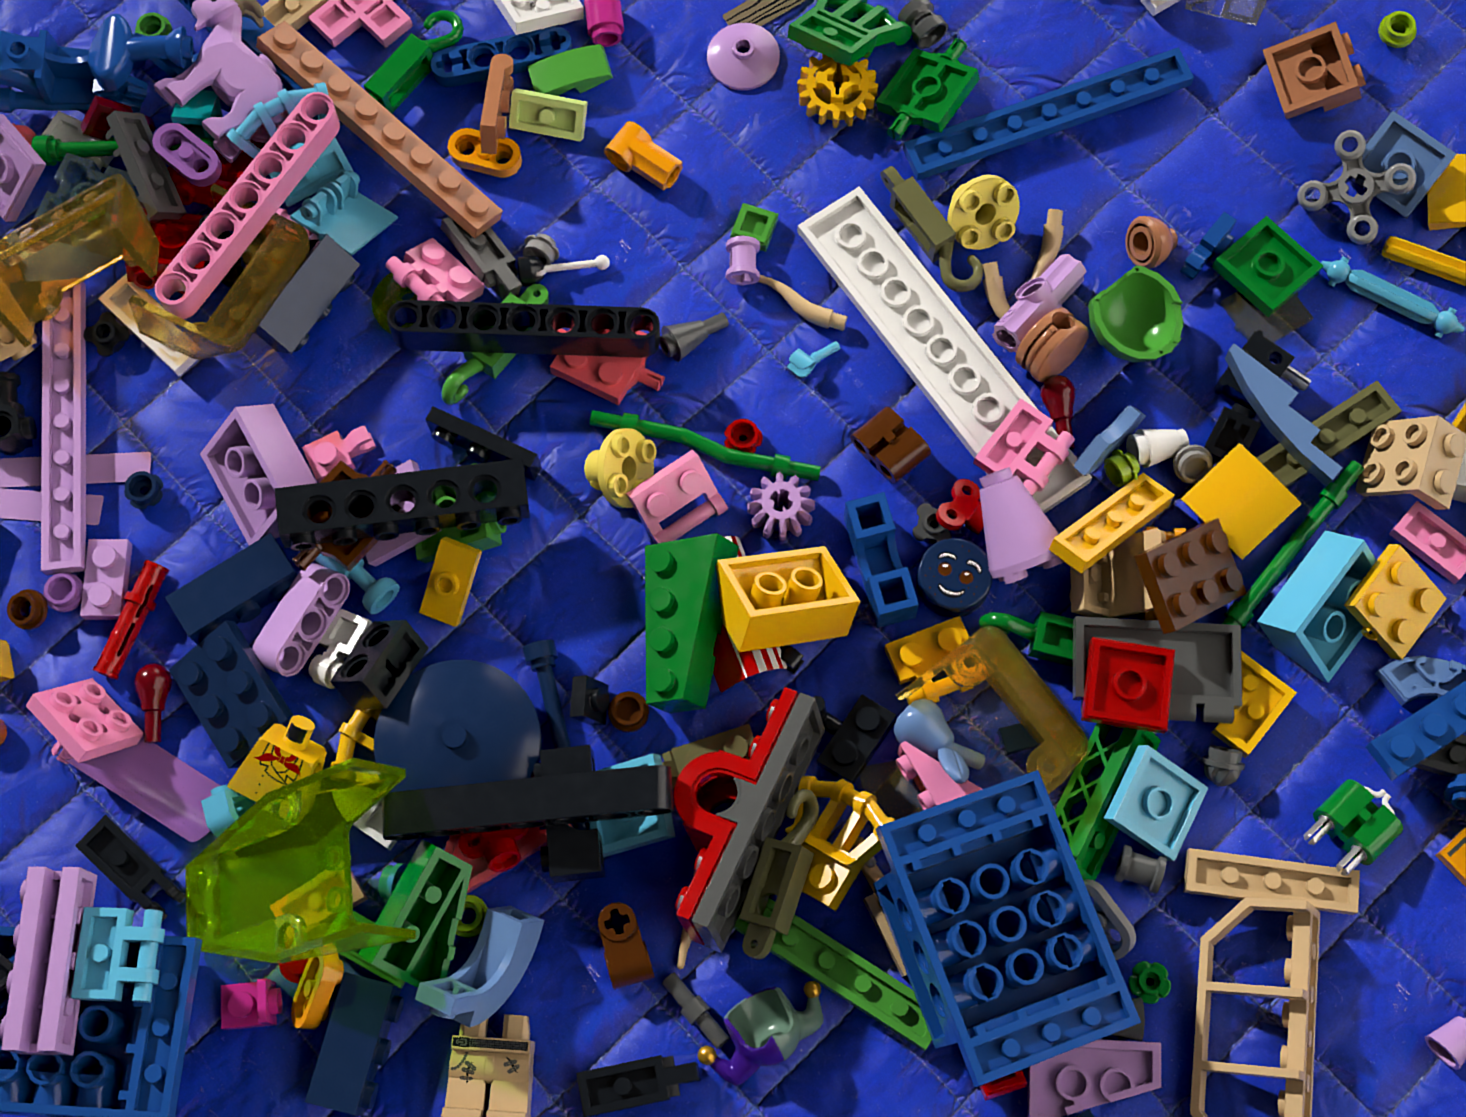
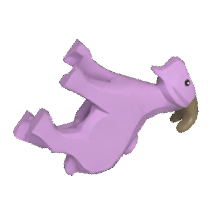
M196 0L191 7V11L197 19L194 30L199 31L205 27H210L212 32L204 41L196 61L187 70L174 78H164L154 84V88L170 106L177 102L183 107L201 90L211 86L215 94L232 109L224 117H210L203 120L202 126L215 139L213 141L214 148L229 163H232L243 150L236 146L226 134L232 127L235 129L239 127L253 111V105L260 101L265 104L278 97L277 92L283 90L280 77L276 74V68L272 61L264 54L257 56L241 41L242 17L252 19L259 28L264 26L262 19L264 10L257 0ZM282 113L271 118L275 125H280L284 122L285 119L281 116Z

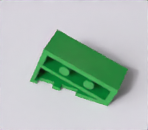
M422 839L358 954L370 964L417 988L420 982L446 978L450 960L453 961L456 947L453 945L458 921L462 920L473 866Z

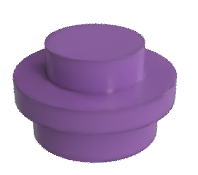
M68 572L51 576L44 586L43 593L48 606L58 612H69L76 609L82 601L83 582L79 577Z

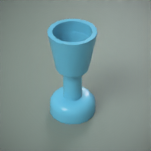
M322 554L315 559L321 566L346 575L349 580L352 579L365 591L362 600L363 606L370 614H377L384 610L399 592L400 586L392 578L384 577L376 580L363 568V559L350 572L334 559Z

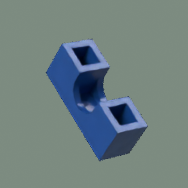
M885 492L845 502L844 521L876 627L880 628L916 618L919 603L908 567L903 568L895 541L896 528Z

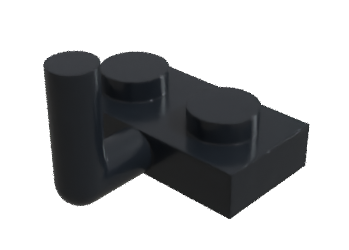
M862 694L845 720L841 721L827 712L825 701L822 697L813 696L816 698L825 730L834 735L818 757L817 764L839 779H844L854 784L895 724L897 715Z

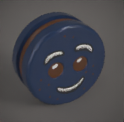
M959 538L941 540L928 548L920 560L916 575L917 592L925 606L934 613L948 618L964 617L979 609L988 596L993 580L989 572L987 555L976 544Z

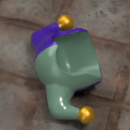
M816 981L805 983L803 990L807 996L806 1009L803 1011L794 1010L789 999L779 987L766 988L743 999L729 1010L724 1017L725 1026L736 1047L731 1060L719 1058L714 1048L710 1046H703L699 1049L697 1054L698 1060L702 1064L710 1065L720 1077L733 1085L743 1084L761 1066L776 1065L785 1061L793 1054L799 1041L815 1033L823 1024L824 1018L819 1001L821 993L820 984Z

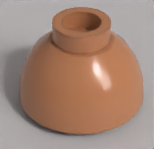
M1151 216L1135 218L1128 227L1125 239L1127 254L1135 266H1143L1148 269L1162 264L1178 243L1175 230L1169 228L1160 219Z

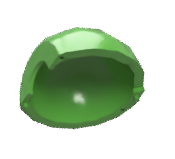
M1135 266L1115 283L1090 300L1088 305L1090 327L1099 344L1114 357L1133 363L1154 361L1172 352L1182 339L1180 337L1184 324L1181 304L1183 302L1174 286L1163 276L1143 266Z

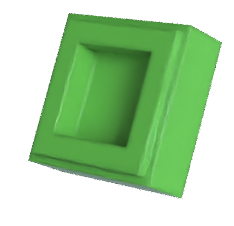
M743 203L730 238L736 236L756 238L760 242V250L766 252L776 228L779 214Z

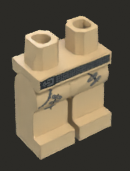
M504 1014L502 1038L487 1037L489 1018L473 1027L460 1025L459 1036L452 1035L447 1092L441 1117H531L535 1042L530 1040L528 1016ZM489 1088H490V1099H489V1109H488V1098H489Z

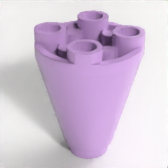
M1010 467L980 478L979 480L983 488L979 492L988 566L992 578H998L999 582L1004 581L1005 584H1010L1029 576L1026 569L1034 566H1043V569H1048L1064 563L1062 559L1049 550L1053 538L1059 535L1058 531L1018 475L1013 476Z

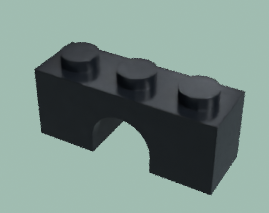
M590 745L540 750L541 763L534 764V777L596 771L594 752ZM568 824L539 827V830H546L547 846L540 848L542 871L549 872L550 878L554 883L605 877L602 836L598 828L578 830Z

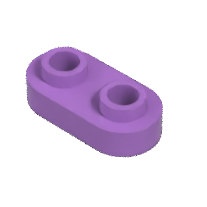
M167 123L159 127L154 133L152 144L160 159L189 183L198 187H205L219 179L222 173V164L216 152L185 126L179 123ZM181 144L177 150H171L172 146ZM208 166L207 170L198 173L201 167Z

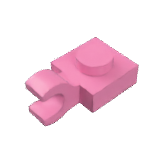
M364 425L352 430L345 439L342 438L337 430L303 446L302 449L317 482L320 483L340 461H343L353 470L356 469L352 458L367 453L377 446L370 432L368 433Z

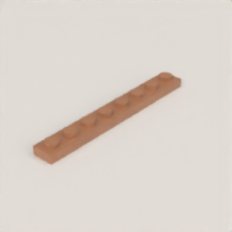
M286 21L281 22L257 37L256 48L303 89L314 88V83L324 82L328 95L334 103L338 119L474 239L501 219L503 210Z

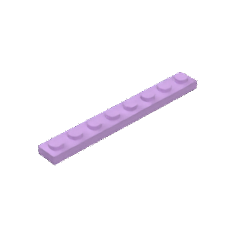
M81 278L43 282L41 571L45 575L83 572L86 565V340L83 337V332L86 329V284Z

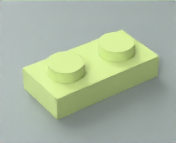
M515 88L511 96L508 128L581 142L584 138L588 102Z

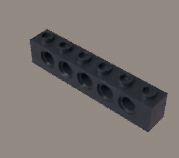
M522 458L274 488L279 536L284 548H291L295 551H307L314 549L316 544L331 542L337 546H347L356 543L358 539L374 537L376 540L387 541L397 538L399 534L411 532L423 536L438 533L440 529L457 527L459 530H473L479 528L483 523L497 522L500 525H513L521 522L523 518H530ZM484 491H490L496 495L495 499L488 503L479 502L475 498ZM443 496H449L456 500L453 505L447 508L435 505V502ZM403 501H409L414 504V507L406 513H399L394 510L395 506ZM368 506L373 509L372 513L365 518L353 516V513L359 507ZM327 511L332 514L324 523L312 522V518L318 512Z

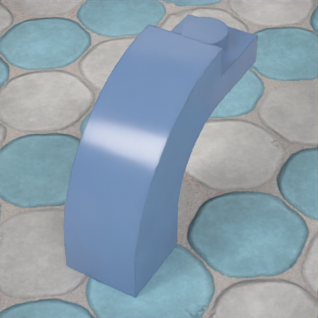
M512 906L488 908L477 944L465 964L449 977L420 982L415 1000L430 1006L429 1011L432 1014L441 1018L455 1020L467 1027H473L484 1022L506 1002L522 979L537 947L545 920Z

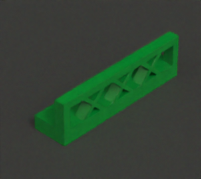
M1096 723L1055 809L1056 815L1065 836H1068L1070 849L1083 880L1090 879L1095 881L1119 831L1117 827L1106 821L1104 816L1138 745H1149L1157 751L1161 740L1153 732L1112 726L1123 729L1118 741L1106 747L1104 740L1112 725ZM1103 762L1105 769L1101 777L1088 783L1087 775L1090 769ZM1085 799L1087 806L1084 813L1071 820L1069 813L1073 805Z

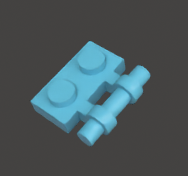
M84 907L71 998L76 1000L121 1002L124 983H133L132 1001L150 1003L153 985H158L160 970L155 968L158 946L164 943L165 929L161 928L163 911L145 910L143 926L137 927L132 926L134 911L128 908ZM130 942L140 943L137 968L126 967Z

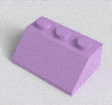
M274 404L235 407L200 453L249 546L269 533L275 539L280 537L274 488L317 483Z

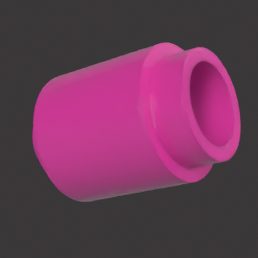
M584 0L588 35L592 38L595 45L601 44L603 47L618 44L624 32L621 1Z

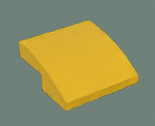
M1457 154L1427 192L1429 231L1466 227V154Z
M1240 443L1181 498L1203 523L1216 518L1219 519L1222 529L1228 538L1229 548L1242 560L1302 504Z

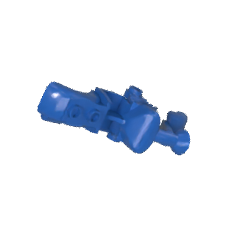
M111 14L103 21L89 50L60 47L47 30H40L39 37L22 36L16 33L0 31V84L24 91L0 88V112L12 113L15 109L77 110L85 112L88 111L96 95L131 106L133 113H140L142 102L147 96L148 83L131 76L132 68L139 69L145 65L146 60L150 59L174 78L187 70L196 61L199 53L193 55V38L187 36L185 26L172 30L168 35L145 36L135 32L132 34L127 20L120 14ZM208 86L203 89L206 91H213L211 86ZM220 99L221 109L230 112L231 107L227 106Z

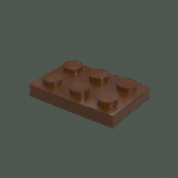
M1218 518L1197 525L1134 556L1163 634L1175 632L1246 594L1242 575L1237 569L1228 545V538Z

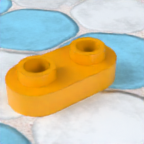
M459 129L448 140V151L451 160L458 167L499 178H506L517 173L522 165L520 148L510 138L499 139L496 154L481 153L480 131L476 129ZM465 150H474V152L470 155L463 154ZM503 158L509 159V161H508L507 163H504V164H499V163H498V161H499L500 159H503Z
M316 948L310 954L292 1001L291 1019L295 1028L315 1030L321 1022L326 1020L329 1012L330 998L335 986L341 983L344 973L343 961L339 959L338 953L335 950Z

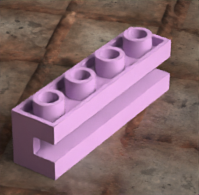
M28 867L27 877L20 888V901L22 904L20 924L16 926L13 935V944L16 949L14 966L9 972L6 982L9 1000L7 1013L0 1024L1 1050L24 1055H73L81 1000L72 999L71 992L84 907H93L98 875L81 867H62V871H54L47 867Z

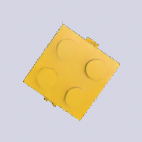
M1389 544L1344 606L1364 627L1361 630L1364 637L1376 641L1391 659L1403 660L1447 598L1400 544Z

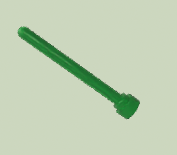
M36 135L33 137L31 147L46 163V166H55L57 162L63 161V158L114 156L113 152L118 149L116 141L62 142L60 139H55L52 135ZM200 138L214 150L212 139ZM181 144L172 146L171 150H177Z

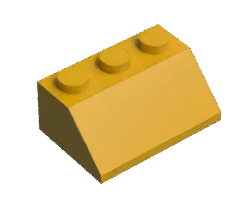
M825 546L717 560L716 563L723 625L739 653L848 635L860 600Z

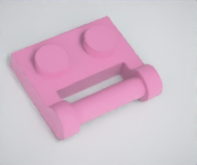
M693 450L626 493L654 544L675 541L714 514L720 516L728 510L726 502L718 493L699 455ZM703 494L706 499L704 503L665 529H662L659 524L661 521Z

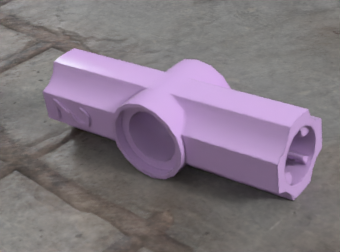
M1070 254L1060 255L1040 277L1023 284L1015 293L1018 301L994 325L992 336L996 343L1009 352H1017L1021 341L1028 331L1047 313L1054 309L1062 308V304L1084 281V274L1087 271L1082 262L1074 259Z

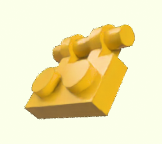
M960 616L887 643L884 647L899 684L901 685L914 679L917 683V689L905 693L909 705L919 699H928L937 703L940 701L939 697L957 690L963 693L973 689V684L987 679L982 664L969 669L963 664V660L974 657L976 651ZM949 667L952 673L951 676L935 682L930 679V673Z

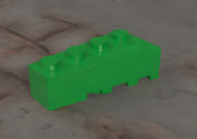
M718 533L645 546L646 704L667 713L706 709L716 656L713 655L717 634L721 635L723 625L722 618H720L721 605L716 563L717 560L736 558L739 550L738 545Z

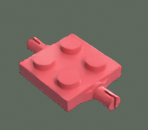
M562 328L557 330L560 333L568 332ZM600 329L596 331V333L598 334H607L608 332H610L609 329ZM640 330L635 332L637 335H647ZM557 355L550 365L551 374L618 406L627 391L638 382L659 391L660 386L663 385L665 376L645 368L648 357Z

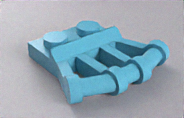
M324 82L314 83V88L287 91L284 88L277 92L278 97L265 104L260 101L253 105V111L237 129L232 127L226 136L254 159L261 149L250 142L249 139L263 124L270 137H272L277 128L271 118L284 111H287L290 115L307 94L322 92L328 95L326 84ZM319 114L318 120L323 119L327 115ZM336 138L331 141L284 202L287 207L316 193L326 183L330 181L335 182L342 171H353ZM296 143L289 147V149H298L304 143ZM272 172L269 176L271 179L276 178L280 175V172Z

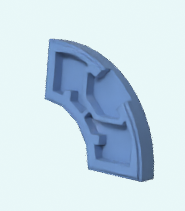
M1127 406L1101 434L1096 435L1074 463V468L1084 476L1094 472L1104 463L1105 459L1112 456V452L1115 449H1118L1127 440L1128 436L1134 432L1146 415L1136 407Z
M1412 656L1387 664L1379 669L1375 675L1402 706L1418 699H1438L1466 681V666L1454 660L1447 661L1426 656Z

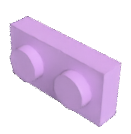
M88 539L80 616L83 619L118 620L126 603L123 598L128 591L133 544L128 539Z

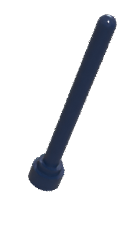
M541 640L530 643L523 647L526 665L531 666L532 672H537L554 748L571 747L552 669L556 666L555 659L558 658L554 640ZM589 822L573 823V828L587 830L590 828Z

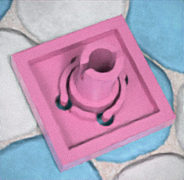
M93 678L34 693L26 704V707L56 738L57 743L53 745L51 752L53 756L57 755L62 748V751L56 758L62 763L70 764L65 759L70 760L72 758L81 763L137 745L144 735V732L132 721V718L106 693L105 689Z

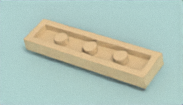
M1189 848L1186 850L1183 893L1243 900L1245 897L1306 900L1319 911L1355 915L1358 913L1360 871L1352 870L1345 876L1340 874L1344 868L1338 872L1336 867Z

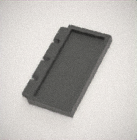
M1076 616L1074 618L1073 700L1081 701V715L1089 644L1092 637L1175 650L1169 720L1194 722L1197 713L1196 707H1201L1202 722L1233 723L1234 709H1239L1242 706L1241 625L1190 623L1175 632L1163 634L1159 621L1083 616Z

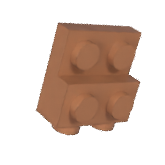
M1336 21L1262 50L1286 120L1323 106L1324 112L1362 98L1360 87L1365 86L1366 83L1359 64L1351 65L1349 55L1354 54L1348 32L1340 34Z

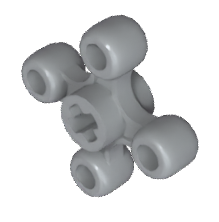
M1347 130L1337 137L1334 144L1336 155L1343 163L1341 176L1331 183H1322L1317 180L1305 182L1299 188L1297 199L1299 205L1307 211L1320 210L1331 202L1345 204L1350 211L1347 235L1353 243L1365 245L1372 242L1378 234L1377 221L1372 217L1369 210L1372 199L1382 192H1390L1395 195H1403L1410 192L1416 183V173L1410 165L1405 163L1395 164L1382 173L1368 171L1362 162V157L1366 150L1364 136L1358 131ZM1348 140H1354L1358 144L1357 148L1352 152H1347L1343 149V144ZM1398 173H1403L1407 176L1408 181L1404 185H1396L1392 180L1393 177ZM1358 178L1363 179V188L1366 192L1362 196L1356 193L1355 197L1349 196V186L1347 183L1350 180L1356 183ZM1310 190H1317L1320 192V198L1315 202H1309L1306 200V194ZM1360 223H1366L1370 226V231L1367 235L1360 236L1355 233V227Z

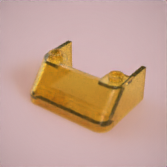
M121 174L107 177L10 232L0 240V321L24 347L32 344L35 323L41 319L47 321L60 311L63 292L123 259L130 267L138 265L150 278L157 275L159 240L133 188Z
M213 184L210 188L214 208L229 191L216 184ZM252 201L247 202L242 208H252L256 203ZM275 213L242 254L246 265L245 269L207 323H190L132 295L128 301L139 333L190 358L198 360L229 354L242 349L308 255L310 242L306 229L300 224Z
M985 626L978 629L896 694L897 698L902 701L942 670L946 672L955 684L961 687H974L986 679L1018 721L1039 744L1028 756L1026 770L1027 774L1036 770L1039 771L1048 794L1067 779L1088 751V739L1084 731L1008 636L997 627Z

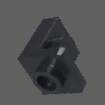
M1236 402L1232 409L1223 406L1221 414L1204 445L1211 454L1222 459L1239 443L1248 450L1261 426L1260 422L1254 420L1255 411Z

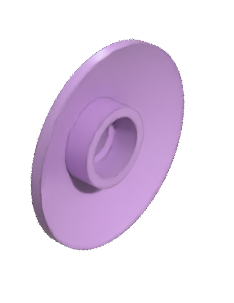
M736 23L723 28L713 37L707 50V63L713 77L722 85L734 90H752L766 84L775 75L780 63V50L776 39L763 27L752 23ZM740 48L750 49L746 53H740L737 51Z

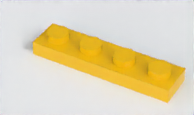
M1142 473L1138 476L1137 480L1133 479L1054 537L1049 550L1082 574L1167 509L1175 494L1145 473Z

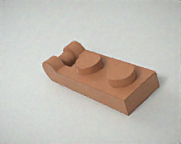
M497 54L491 59L480 122L481 153L496 154L499 139L506 138L507 117L503 116V113L510 112L511 94L514 90V80L510 76L513 73V59L508 54Z

